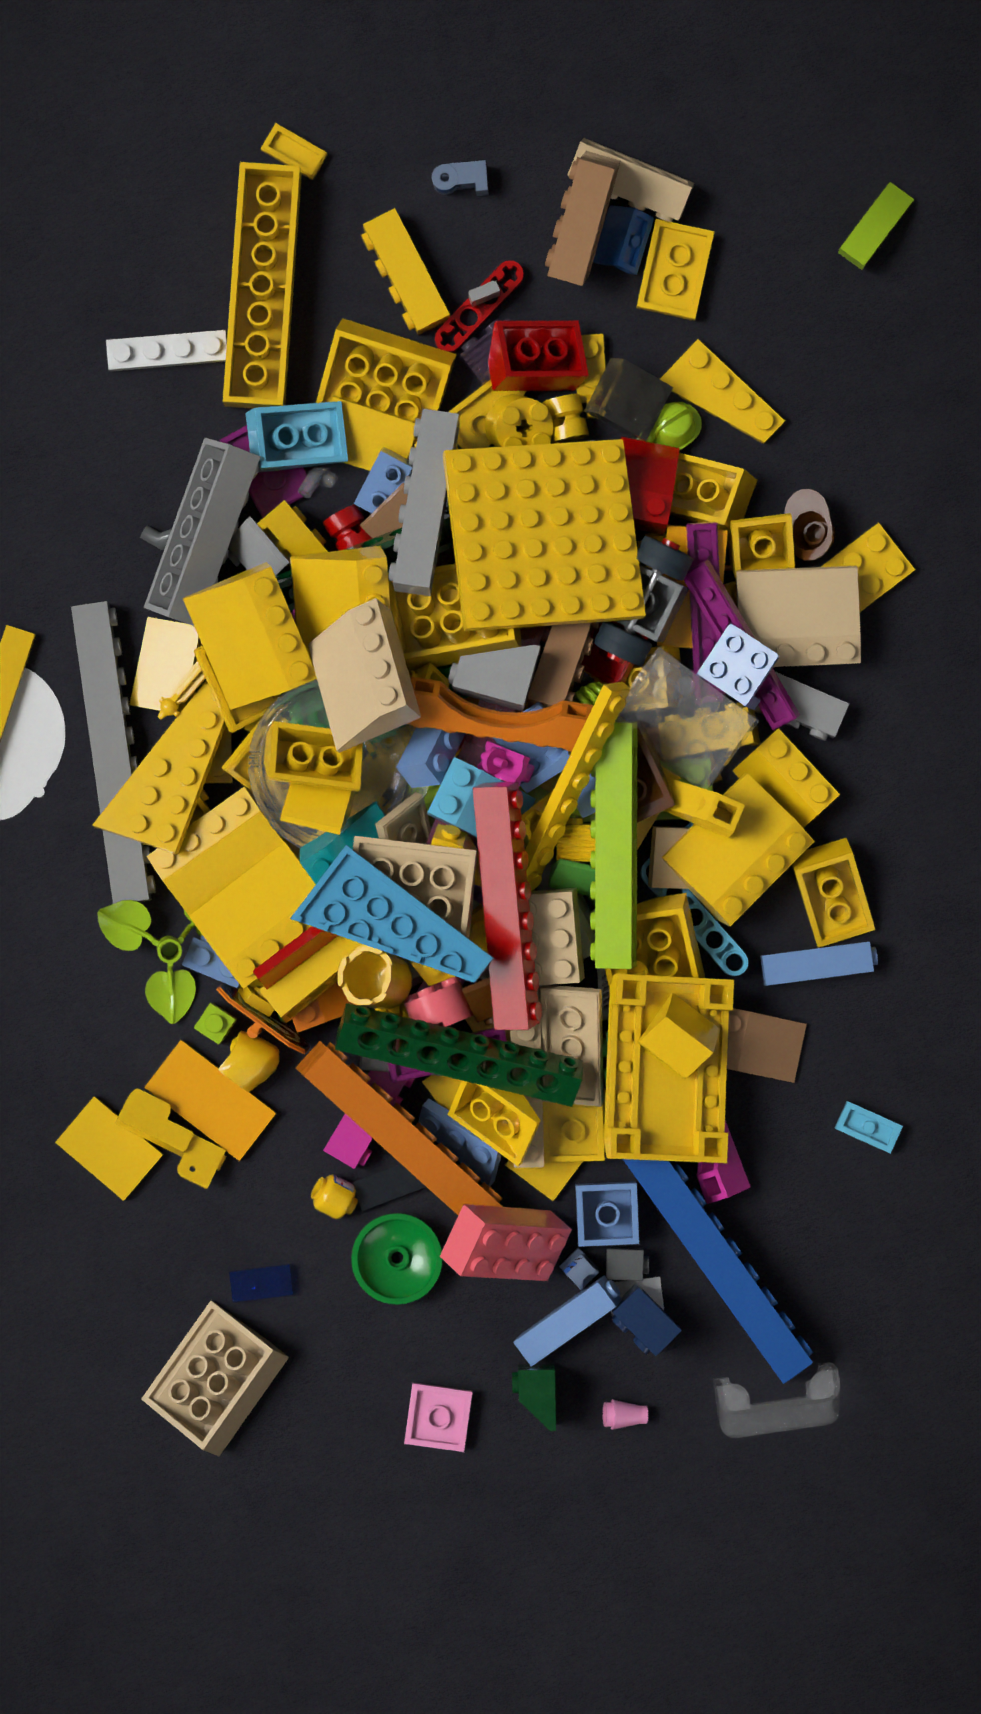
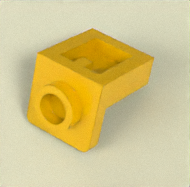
M257 978L245 989L240 986L238 993L244 1002L270 1017L274 1008L260 993L259 989L263 985Z

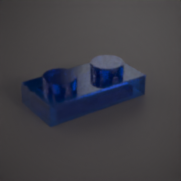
M290 1264L229 1272L233 1302L293 1295Z

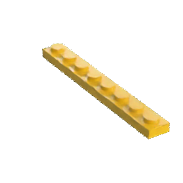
M623 682L603 685L525 849L529 858L526 872L531 890H535L541 883V875L546 865L553 858V850L558 840L565 833V825L570 815L577 808V800L590 780L589 775L595 763L598 762L602 755L601 750L607 738L614 730V723L619 713L626 705V698L631 688Z

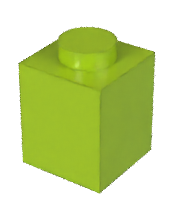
M210 1003L194 1029L220 1045L237 1021V1018L216 1004Z

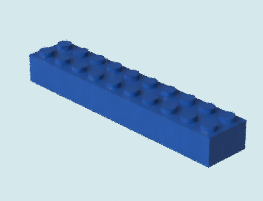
M623 1159L783 1384L811 1365L813 1362L809 1356L813 1354L812 1350L801 1335L797 1338L794 1337L791 1331L795 1329V1326L783 1311L779 1314L776 1312L773 1306L777 1304V1301L766 1286L760 1289L756 1284L760 1277L748 1261L744 1264L741 1263L738 1256L742 1252L731 1237L725 1240L720 1232L724 1230V1227L713 1212L709 1215L706 1214L702 1207L707 1203L696 1188L689 1190L685 1182L689 1178L679 1164L676 1163L672 1166L669 1161Z

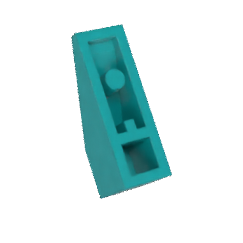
M376 801L349 817L340 835L325 832L300 848V864L315 884H317L346 845L353 849L354 836L379 839L375 824L386 814Z

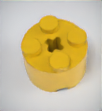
M518 394L506 395L497 400L491 411L489 410L486 415L485 432L488 440L495 447L551 443L553 420L548 408L537 400ZM522 422V426L519 428V431H516V426H520Z

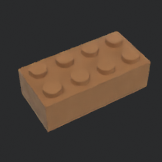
M586 151L581 157H577L576 161H573L569 174V179L573 180L572 187L569 186L568 191H565L561 203V208L566 210L564 216L561 215L560 220H557L553 237L558 238L557 243L553 244L552 249H549L545 266L550 267L548 276L583 286L589 277L621 163L620 160Z

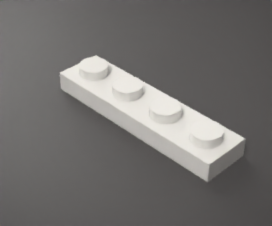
M226 330L106 340L108 370L122 371L226 362Z

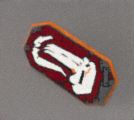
M222 983L217 987L216 990L228 1003L255 1022L247 1030L250 1038H256L264 1028L285 1045L304 1055L310 1049V1045L299 1033L281 1022L275 1015L271 1014L268 1017L245 1003L237 988L226 983Z

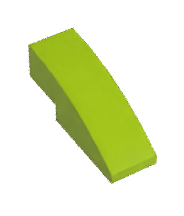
M890 182L840 247L838 253L863 270L914 199Z

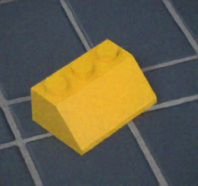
M272 721L266 734L264 765L267 778L273 781L359 792L361 786L363 743L339 753L336 750L330 728Z
M779 728L732 770L738 778L745 772L748 773L803 828L840 795Z

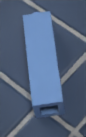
M870 942L760 956L764 986L874 972L873 965H878L876 947H871Z
M603 1275L521 1333L513 1343L532 1367L614 1309L622 1300L619 1296L621 1293L618 1286L612 1280L608 1281L605 1275Z

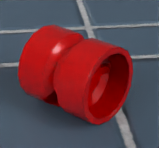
M355 504L336 512L323 521L329 535L332 538H337L335 545L338 551L372 539L360 525L364 521V517Z

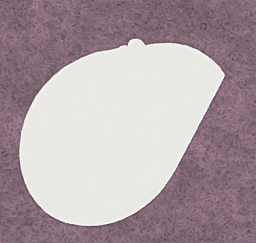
M27 668L24 669L0 742V820L15 816L34 797L40 798L44 795L43 787L47 785V781L57 769L65 746V721L58 699L47 683Z

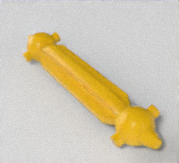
M198 661L172 689L170 698L165 699L161 697L159 699L161 703L159 719L172 715L177 717L180 714L178 704L187 701L206 679Z

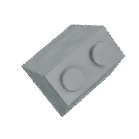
M529 645L460 656L459 663L453 662L448 678L449 684H452L454 693L523 712L540 657V646Z

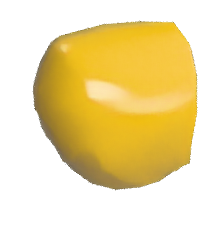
M240 1031L238 1036L231 1042L230 1055L218 1070L239 1087L250 1093L276 1071L279 1064V1049L260 1037L250 1038L246 1032Z

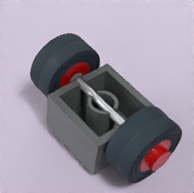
M650 536L643 538L637 550V559L652 567L650 569L639 564L646 616L643 619L616 621L624 625V628L608 621L602 623L594 639V644L607 651V657L622 664L624 661H628L642 666L652 647V643L635 634V632L656 642H664L689 590L688 587L663 575L666 574L681 581L685 579L693 558L678 550L680 545L666 538H663L662 542Z

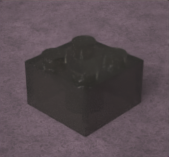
M611 358L584 412L631 439L647 441L673 387L625 359Z

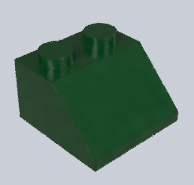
M518 1364V1372H512V1392L518 1393L519 1402L549 1431H556L554 1364H534L532 1367L530 1364Z

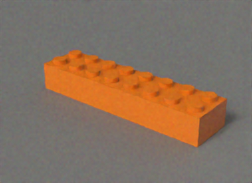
M319 1041L296 1066V1069L457 1215H459L464 1204L503 1207L499 1203L503 1198L485 1182L481 1185L477 1184L481 1178L463 1162L459 1166L455 1164L459 1160L455 1154L441 1142L437 1146L433 1144L437 1138L419 1122L415 1126L411 1123L415 1118L397 1102L394 1106L390 1105L389 1102L393 1098L375 1082L372 1086L368 1085L367 1082L371 1078L353 1062L347 1066L345 1062L348 1057L341 1051L335 1050V1046L331 1042L325 1046Z

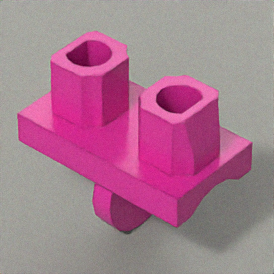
M486 742V751L481 754L482 761L478 764V769L506 782H518L519 786L521 781L526 783L530 781L534 765L529 764V757L492 742Z

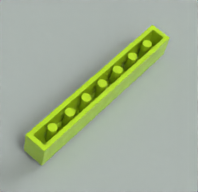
M615 721L614 730L607 738L601 750L602 755L591 771V776L596 777L595 789L591 791V807L595 808V820L591 821L590 832L591 838H595V851L591 852L590 864L591 869H595V881L591 882L590 895L591 899L595 900V912H591L590 926L591 930H595V942L591 943L590 957L592 961H595V968L632 969L637 966V722Z

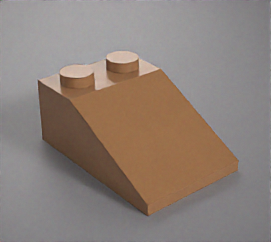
M733 1008V1010L729 1011L727 1069L794 1083L807 1024Z

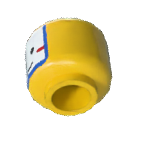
M329 1175L326 1178L321 1177L311 1193L315 1209L333 1219H340L345 1214L350 1215L358 1202V1199L355 1198L356 1190L354 1185L336 1175Z

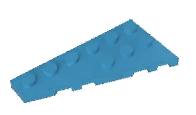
M348 845L342 849L290 918L473 983L478 980L494 959V957Z

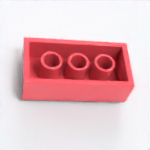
M464 1204L441 1252L440 1258L460 1276L548 1281L572 1229L551 1210Z

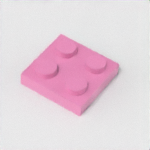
M413 1382L404 1444L464 1452L472 1391Z

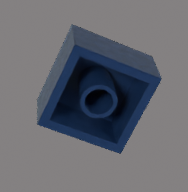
M637 1283L621 1297L620 1303L612 1309L614 1314L612 1321L624 1333L630 1330L635 1335L633 1338L634 1343L646 1355L651 1351L657 1356L682 1331L679 1325Z

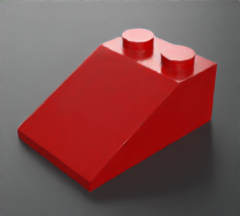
M621 437L620 439H623L634 528L664 535L671 510L680 448Z

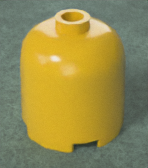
M361 945L356 947L357 950L353 951L348 957L342 959L338 969V985L342 987L349 1002L375 1009H392L402 1004L408 997L412 987V973L409 965L401 957L367 945Z

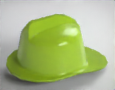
M683 402L667 403L662 405L638 426L634 439L676 447L682 450L698 437L702 428L701 417L698 411L689 404Z

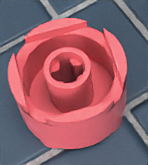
M456 976L409 995L404 1000V1006L410 1019L423 1020L427 1023L443 1027L471 1017L473 1013L462 991V984Z

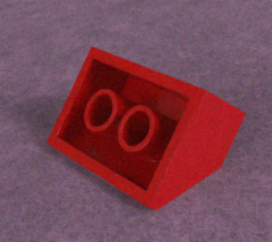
M579 320L496 321L493 327L488 359L493 391L576 390L589 377Z

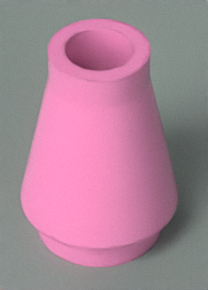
M613 1399L611 1402H604V1427H611L614 1430L637 1424H647L648 1422L647 1406Z

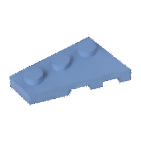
M428 1098L422 1105L418 1122L437 1138L436 1142H441L459 1158L458 1161L460 1163L463 1162L481 1178L480 1181L482 1183L485 1182L488 1186H491L496 1178L501 1154L448 1116V1109Z

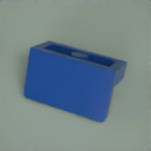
M611 205L607 212L593 262L600 265L614 266L628 274L637 275L654 218L636 208Z

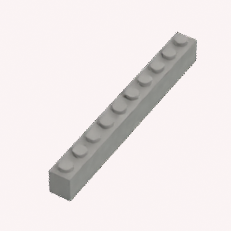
M107 601L71 606L100 814L138 767L137 757H131L130 745L135 744L132 726L127 727L126 715H130L128 697H123L121 685H126L124 667L119 668L117 656L122 655L121 642L119 637L114 638L113 626L118 625L117 613L115 608H110V604ZM103 830L113 904L121 900H135L138 902L152 900L151 893H156L154 876H148L147 864L150 861L146 856L151 853L149 845L144 846L143 843Z

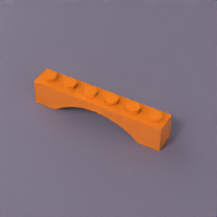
M411 677L421 717L407 724L417 728L441 729L448 733H467L480 738L493 737L507 742L531 743L538 747L551 746L563 748L572 752L593 705L562 700L550 707L535 711L518 713L499 712L466 701L452 692L442 681Z

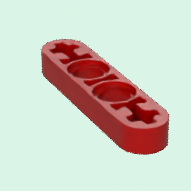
M511 260L504 261L481 284L489 283L495 278L500 283L505 277L504 269L511 271L514 268L517 270L515 273L517 280L509 279L503 285V288L507 289L505 293L499 287L500 296L494 304L481 303L472 307L468 298L449 317L435 334V344L438 349L450 353L459 350L520 286L524 273L519 263ZM466 310H472L477 314V322L472 326H465L460 321L461 314ZM455 321L459 329L466 332V334L462 336L458 332L453 338L455 345L447 344L444 347L441 335L443 333L450 335L455 330V327L451 325Z

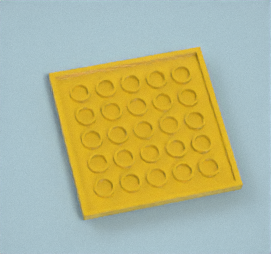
M623 439L444 450L442 455L464 632L643 619L646 616L640 566L637 559L638 551Z

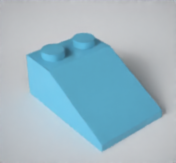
M342 401L258 407L246 412L250 453L261 456L258 463V472L279 471L348 461Z
M454 757L427 815L448 825L456 826L460 831L477 838L473 787L483 783L503 781ZM522 792L523 806L521 808V815L529 810L536 800Z

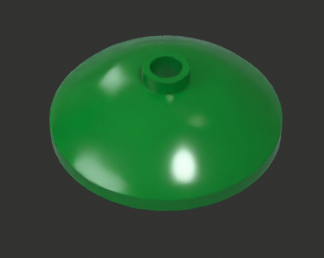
M386 1214L372 1220L359 1233L352 1250V1269L359 1285L374 1299L387 1304H407L423 1297L436 1283L442 1267V1258H440L442 1250L437 1236L422 1220L408 1214ZM394 1252L402 1253V1262L395 1263L392 1260V1254Z

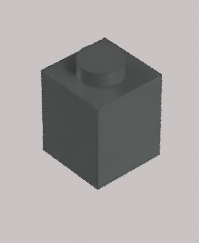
M606 1247L605 1277L608 1280L643 1281V1274L649 1273V1256L643 1255V1248Z

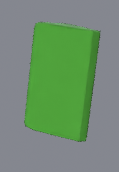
M559 859L551 865L548 886L555 889L577 888V894L591 896L590 887L591 882L595 881V869H591V865Z

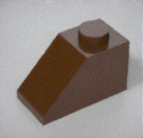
M490 977L462 988L477 1023L484 1021L486 1026L494 1023Z

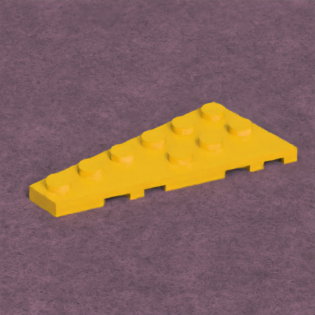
M207 681L202 684L93 823L95 828L178 855L226 727V723Z

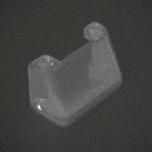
M832 1362L817 1364L816 1374L812 1376L811 1380L804 1381L806 1396L750 1404L748 1392L743 1386L730 1383L728 1377L713 1379L721 1430L731 1438H740L832 1424L839 1415L840 1406L838 1368Z

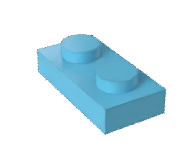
M846 1101L835 1129L891 1154L903 1126Z

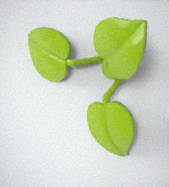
M121 900L99 909L97 914L100 928L108 941L115 947L125 951L136 950L141 945L142 936L157 946L159 958L167 963V972L158 971L149 978L145 987L146 998L151 1007L170 1024L178 1022L189 1010L195 996L196 986L194 978L189 971L180 969L173 972V963L181 957L182 948L180 944L184 942L189 932L194 927L199 936H202L201 932L185 910L184 914L191 923L187 925L178 938L165 936L157 940L151 934L145 932L151 924V917L147 908L142 903L135 900Z

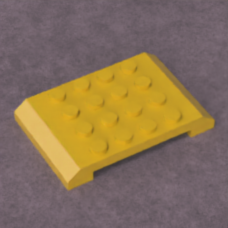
M633 974L613 975L609 994L604 1147L607 1158L727 1163L728 1133L725 1132L728 1022L729 1011L733 1010L734 980ZM671 993L676 994L720 1028L713 1054L686 1079L638 1043Z

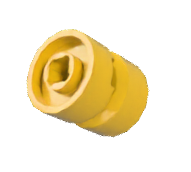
M580 394L563 395L542 402L548 408L553 420L551 444L573 442L589 436L586 419L580 417L583 411Z

